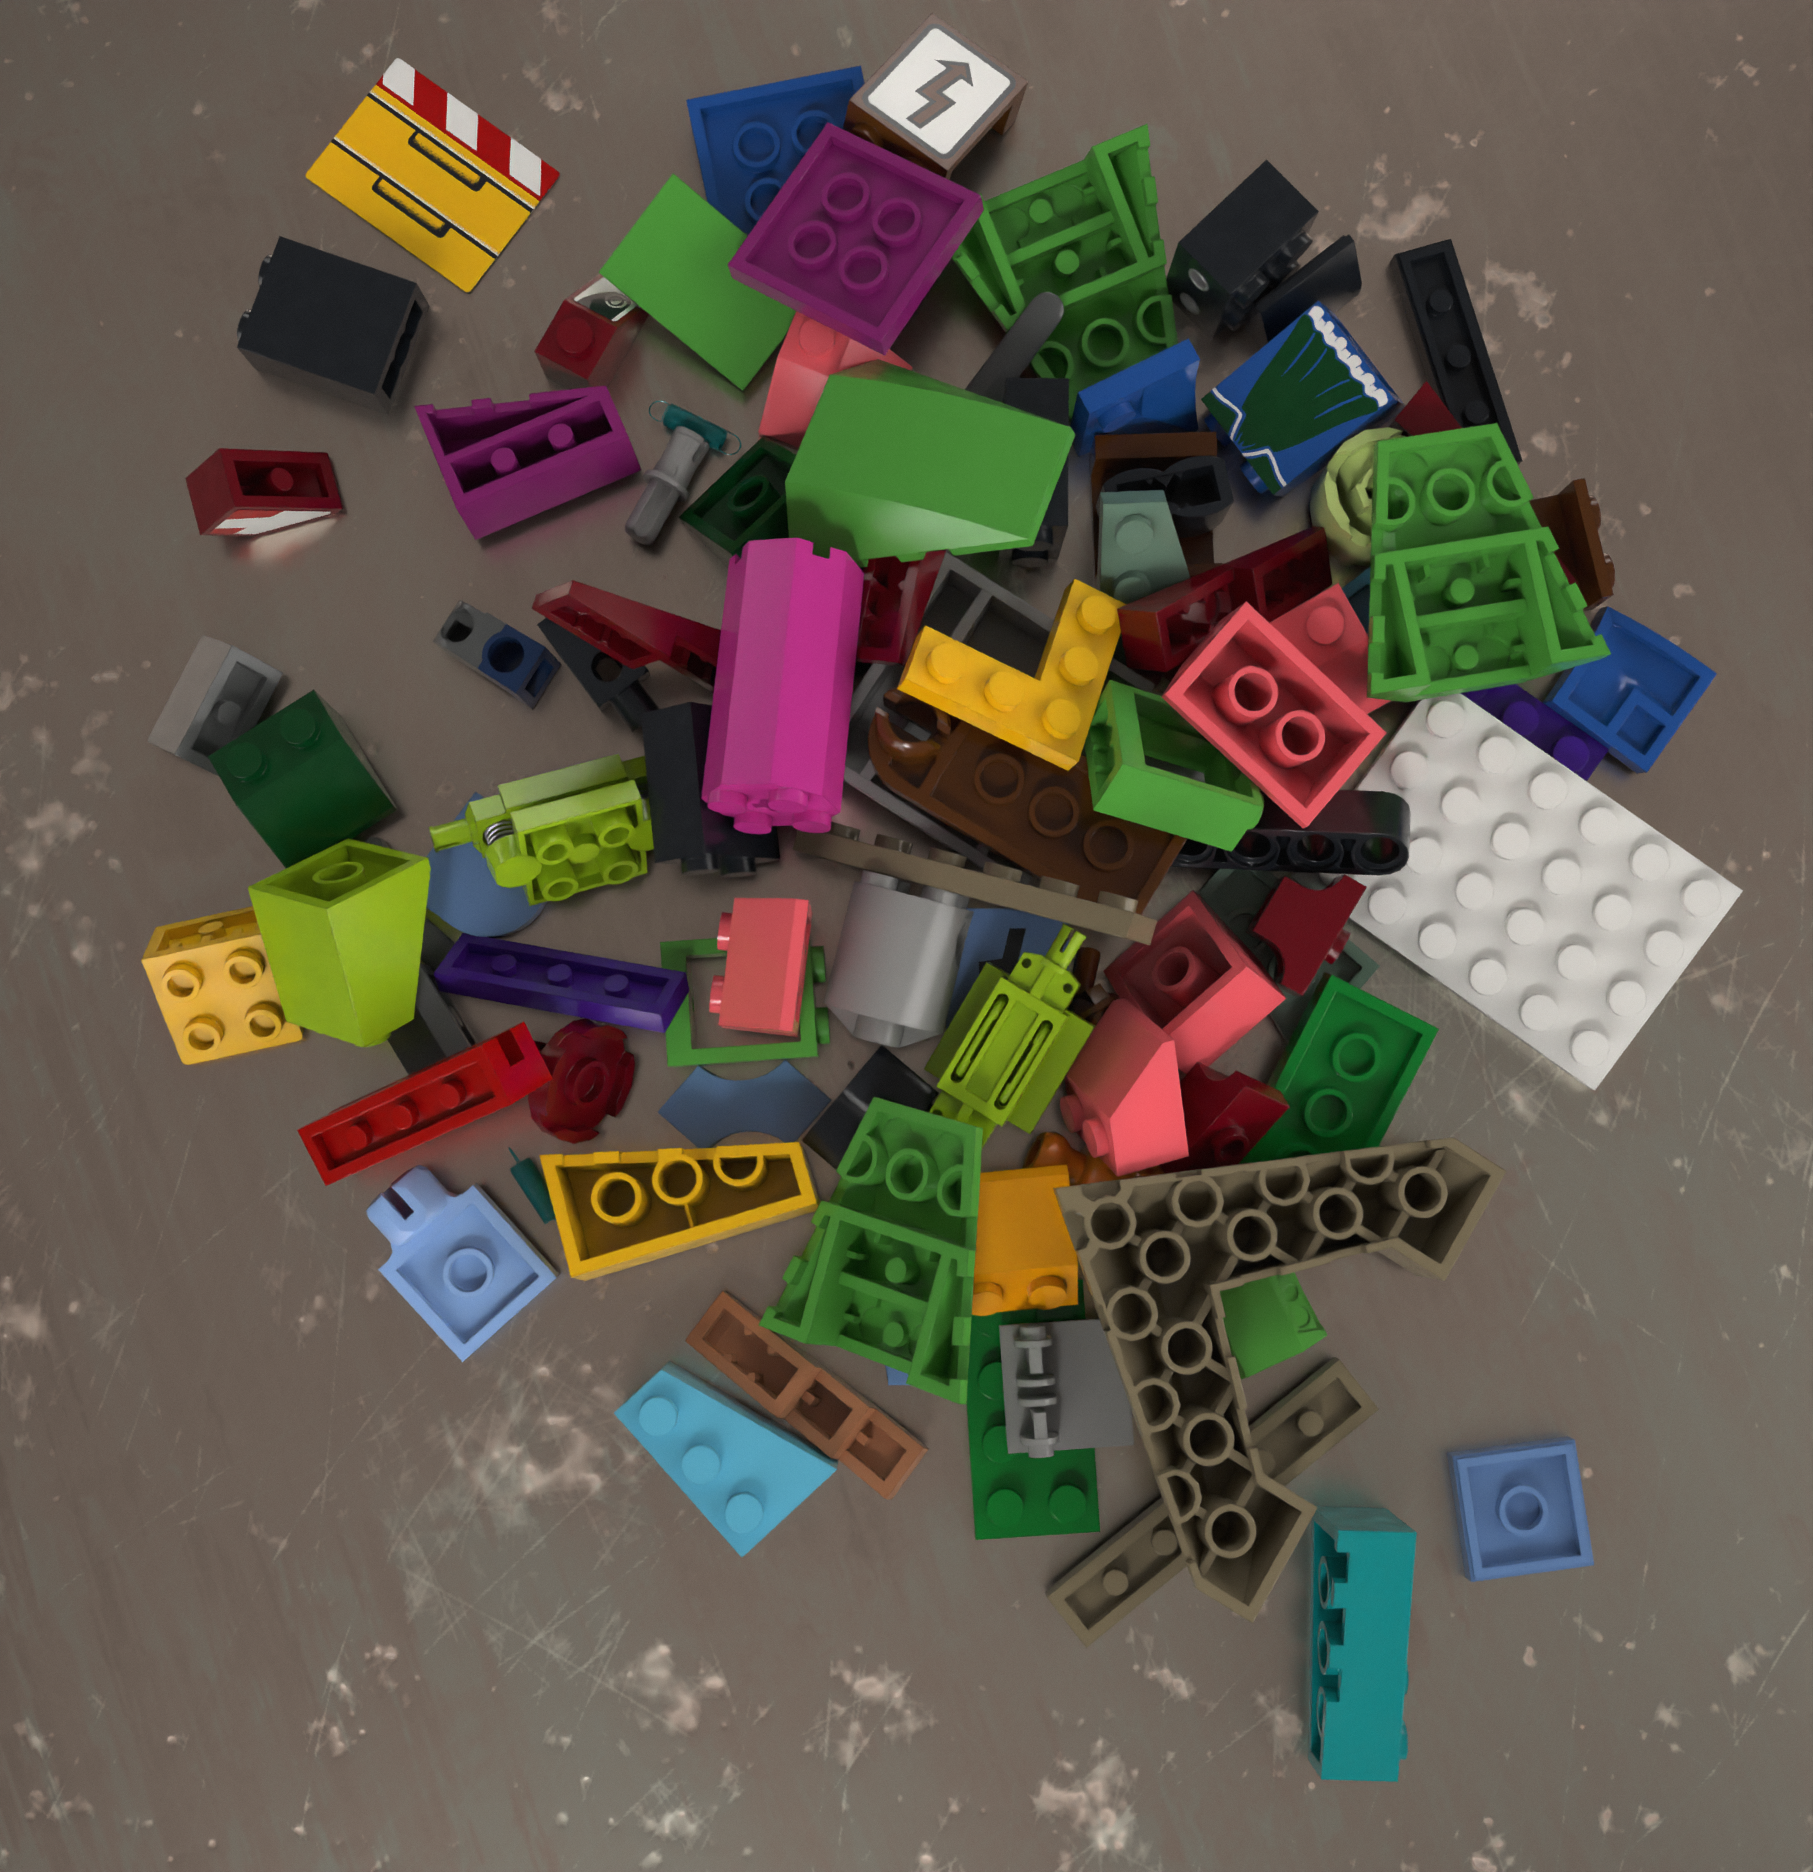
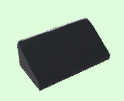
M1348 234L1346 237L1344 235L1255 303L1246 322L1245 330L1260 348L1265 346L1318 300L1333 313H1336L1359 295L1362 289V280L1355 242Z

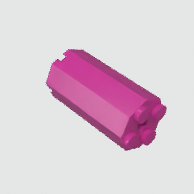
M797 537L748 541L742 547L741 558L735 554L729 559L701 799L708 803L707 807L710 810L725 816L734 817L733 827L738 831L749 834L770 833L772 826H793L795 829L803 832L825 833L831 830L832 817L841 812L864 572L846 551L830 547L829 559L812 554L814 542Z

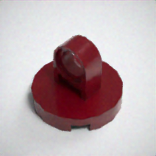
M584 1018L574 1020L557 1031L548 1043L534 1040L553 1078L528 1094L531 1118L542 1132L559 1140L577 1144L592 1140L600 1134V1132L592 1128L599 1124L606 1114L616 1118L622 1110L632 1087L635 1068L634 1054L624 1049L622 1039H627V1036L622 1030L601 1021Z

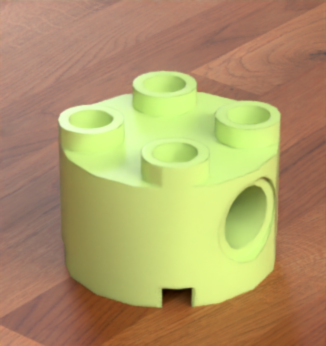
M1390 427L1364 430L1348 439L1341 445L1312 486L1309 504L1312 525L1324 527L1328 550L1331 551L1334 559L1342 565L1371 566L1374 445L1378 441L1406 437L1401 435L1403 432L1401 430Z

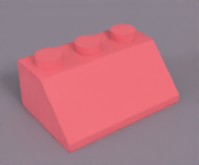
M1247 601L1219 621L1184 661L1161 696L1302 828L1310 825L1387 733Z

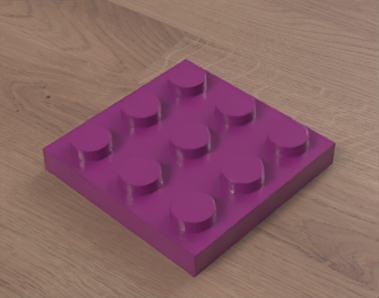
M827 122L730 260L728 268L734 280L885 356L984 211L982 196Z

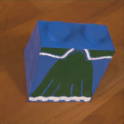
M1319 300L1201 398L1202 402L1211 412L1204 418L1206 425L1211 432H1216L1217 439L1225 447L1234 442L1246 458V461L1240 465V469L1253 487L1260 494L1269 489L1273 495L1281 497L1287 495L1327 466L1345 441L1364 430L1381 427L1399 414L1405 407V404L1336 314Z

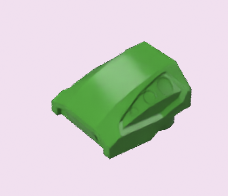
M1295 1272L1286 1275L1270 1276L1244 1283L1243 1286L1220 1291L1226 1316L1223 1318L1231 1355L1236 1357L1241 1379L1248 1378L1304 1352L1327 1336L1324 1327L1320 1324L1304 1294Z

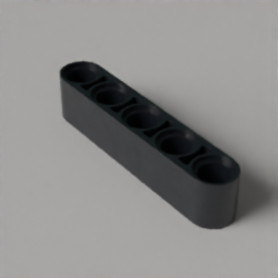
M1260 789V793L1264 797V808L1261 818L1253 829H1247L1232 852L1187 839L1171 867L1390 875L1400 871L1407 864L1409 858L1410 808L1402 797L1394 793L1338 790L1310 825L1302 828Z

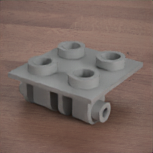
M1099 1318L999 1325L1008 1454L1028 1452L1031 1458H1045L1054 1456L1055 1450L1134 1445L1132 1410Z

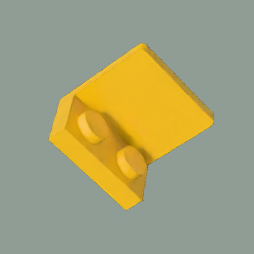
M253 906L155 927L141 961L183 1064H196L296 1042L302 1039L304 1028L286 1022Z

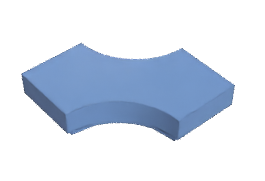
M784 1060L778 1067L763 1076L737 1081L720 1078L705 1068L697 1066L660 1108L658 1113L698 1148H712L725 1137L740 1132H762L772 1135L785 1143L796 1142L832 1100L787 1060Z

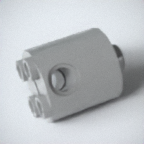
M863 870L861 881H854L823 1003L830 1008L854 1037L886 1046L902 1048L943 1033L960 967L964 943L974 912L967 910L970 898L923 885L920 897L909 895L911 883Z

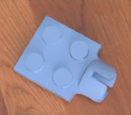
M418 1165L404 1172L392 1182V1187H389L384 1193L381 1192L366 1210L369 1220L389 1240L392 1248L390 1258L378 1270L462 1362L559 1275L555 1268L477 1183L473 1184L467 1191L457 1195L448 1191L426 1167Z

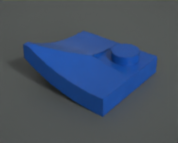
M1189 338L1077 393L1070 427L1076 434L1072 446L1078 457L1090 452L1095 435L1197 432L1195 390L1200 358Z
M1606 606L1599 609L1590 626L1595 636L1602 634L1611 655L1564 670L1543 703L1608 748V752L1635 773H1647L1717 673L1663 636Z

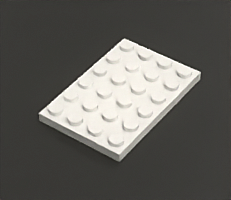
M1461 693L1418 700L1354 788V790L1394 793L1408 803L1411 813L1410 847L1407 864L1400 871L1380 876L1345 874L1367 887L1348 919L1594 1091L1743 892L1739 887ZM1293 872L1290 878L1305 888L1322 890L1335 877L1344 874Z

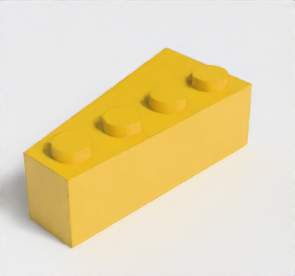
M799 1142L717 1146L716 1148L657 1149L656 1151L593 1152V1154L539 1155L571 1278L583 1281L812 1213L817 1210L820 1204L806 1150Z

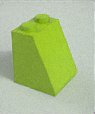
M348 838L248 887L286 1022L365 1048L385 1042L391 1036L392 1031L414 1019L431 871L427 857Z

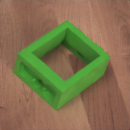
M1112 680L1108 682L1099 698L1085 741L1093 810L1232 852L1247 829H1253L1261 818L1264 808V797L1260 793L1259 787L1161 696ZM1144 755L1204 774L1205 783L1145 764Z
M811 934L800 1014L801 1041L697 1049L692 958L727 956L728 951L717 949L718 938L660 942L662 968L686 972L690 990L666 1030L668 1067L679 1068L820 1058L819 1044H830L828 1007H816L815 983L826 982L824 945L812 946Z

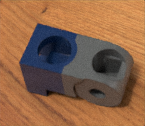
M461 600L457 602L433 640L438 647L506 690L514 698L531 709L534 708L561 665L556 657L542 644L487 612L483 613Z

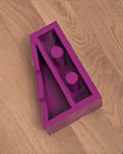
M606 385L530 393L529 400L493 404L491 398L471 400L472 406L436 410L433 404L414 406L455 507L475 540L641 471L629 436Z

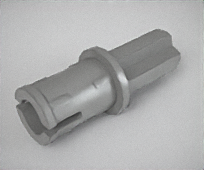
M677 426L660 460L656 463L653 470L648 469L643 476L647 486L625 525V532L630 537L645 545L653 544L676 501H686L689 496L686 488L691 481L690 479L710 448L708 442H703L704 438L685 427Z

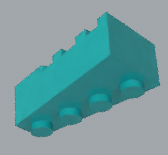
M1316 1506L1318 1508L1312 1517L1308 1760L1321 1780L1398 1782L1400 1760H1405L1408 1753V1734L1403 1720L1404 1696L1407 1694L1409 1685L1407 1656L1417 1532L1386 1508Z

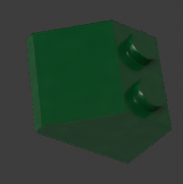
M763 436L678 518L727 568L729 566V559L735 554L741 558L742 547L748 541L789 538L785 480L796 454Z
M314 689L208 756L235 805L285 868L348 838H354L398 810L341 715Z

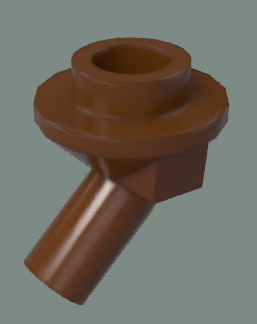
M1080 947L1076 953L1072 974L1081 985L1069 1005V1010L1096 1026L1112 1001L1120 999L1117 994L1106 992L1100 983L1094 986L1101 954L1094 948Z

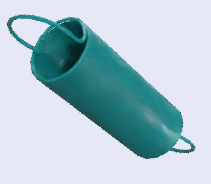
M661 400V401H655V402H653V403L650 405V407H649V414H650V416L652 417V415H651V413H650V408H651V406H652L654 403H656V402H664V403H666V404H668V403L665 402V401H662V400ZM673 403L668 404L661 421L652 417L658 422L663 420V426L672 430L679 426L696 432L704 438L703 442H708L710 448L717 452L721 451L727 432L737 437L728 430L694 415ZM737 437V438H738V440H739V442H740V447H739V449L737 450V452H735V453H733V454H727V453H724L723 451H721V452H722L723 454H726V455H734V454L738 453V451H739L740 448H741V441H740L739 437Z
M508 1147L517 1162L509 1170L533 1205V1208L537 1211L544 1224L553 1219L556 1220L547 1183L540 1174V1171L536 1168L530 1157L520 1162L513 1150Z

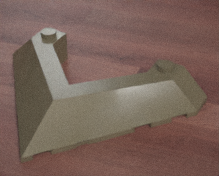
M1447 1137L1053 1188L1190 1577L1197 1590L1253 1623L1318 1508L1263 1474L1258 1449L1253 1446L1245 1409L1248 1407L1236 1357L1231 1355L1223 1318L1226 1316L1220 1291L1243 1286L1244 1283L1270 1276L1286 1275L1329 1264L1333 1260L1376 1251L1416 1276L1445 1281L1503 1179L1506 1170L1456 1138Z

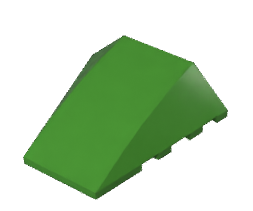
M1148 124L1092 146L1082 161L986 201L982 197L984 211L952 256L954 262L1006 334L1030 302L1040 293L1051 292L1058 295L1064 307L1061 321L1031 360L1029 366L1038 378H1069L1070 423L1079 391L1178 344L1172 296L1168 295L1164 267L1167 264L1164 239L1160 238L1156 204L1158 203L1156 182L1155 176L1151 174Z
M879 359L830 374L785 480L789 538L797 537L814 542L812 554L828 559L830 547L846 551L859 567H867L868 559L896 556L901 562L924 560L926 552L949 549L952 555L956 556L1033 546L1076 434L1069 426Z
M1497 423L1378 441L1374 445L1367 698L1412 702L1527 682L1611 655L1602 634L1595 636L1583 612L1587 604L1576 582L1571 585L1568 582L1554 553L1559 547L1549 527H1541L1529 503L1534 497Z
M873 1097L836 1170L841 1178L830 1200H821L811 1220V1223L816 1228L802 1256L793 1255L782 1277L787 1282V1285L777 1305L767 1307L759 1326L805 1344L837 1346L908 1374L906 1384L957 1404L966 1405L983 1128Z

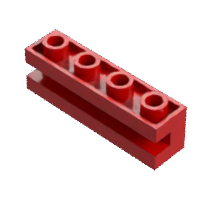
M522 1022L348 1102L297 1131L325 1186L512 1105L553 1078L525 1022Z

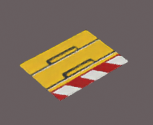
M396 58L306 172L305 176L312 183L464 292L469 293L553 186L560 173L406 62Z

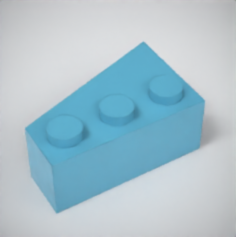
M668 1361L634 1392L614 1414L735 1551L743 1557L837 1470L838 1460L831 1459L818 1447L788 1431V1428L773 1419L765 1418L737 1402V1399Z

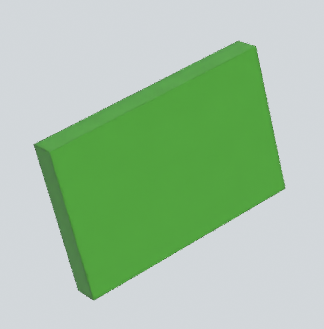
M673 173L600 269L599 273L743 391L787 335L796 311L732 278L728 263L745 241L747 235Z

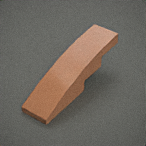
M722 1291L686 1338L685 1342L776 1418L786 1420L827 1456L842 1462L886 1500H892L929 1448L789 1338L759 1326L761 1317L730 1294Z

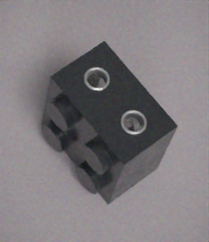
M1266 159L1178 242L1166 278L1168 295L1172 296V302L1211 341L1226 326L1233 332L1236 331L1248 320L1256 303L1255 299L1269 286L1272 289L1276 288L1298 271L1301 264L1297 260L1313 242L1308 233L1319 211Z

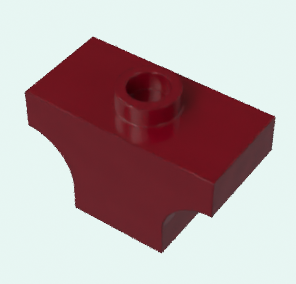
M1345 874L1335 877L1322 890L1305 888L1286 876L1276 879L1248 926L1246 933L1263 942L1272 951L1276 961L1274 982L1279 988L1293 996H1303L1323 961L1330 965L1336 961L1351 934L1343 929L1366 890V886Z
M1197 1062L1180 1081L1189 1156L1160 1164L1164 1174L1237 1165L1290 1106L1282 1093L1269 1085L1237 1070L1230 1076H1227Z

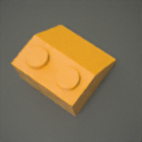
M1067 1164L981 1173L972 1315L988 1316L996 1312L1027 1309L1050 1310L1059 1306L1078 1305L1077 1255L1053 1188L1070 1186Z

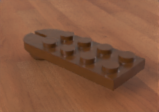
M898 685L883 695V706L931 734L926 741H921L890 722L889 713L876 706L868 736L869 756L875 773L891 791L1041 881L1042 876L1079 885L1077 898L1096 903L1100 891L1128 897L1138 901L1135 913L1142 915L1188 838L1094 811L1087 759L1082 754L1079 762L1067 771L898 690Z

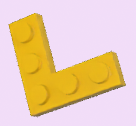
M1074 579L1064 590L1035 678L925 625L916 636L897 689L1069 771L1079 762L1121 633L1117 609L1127 604Z

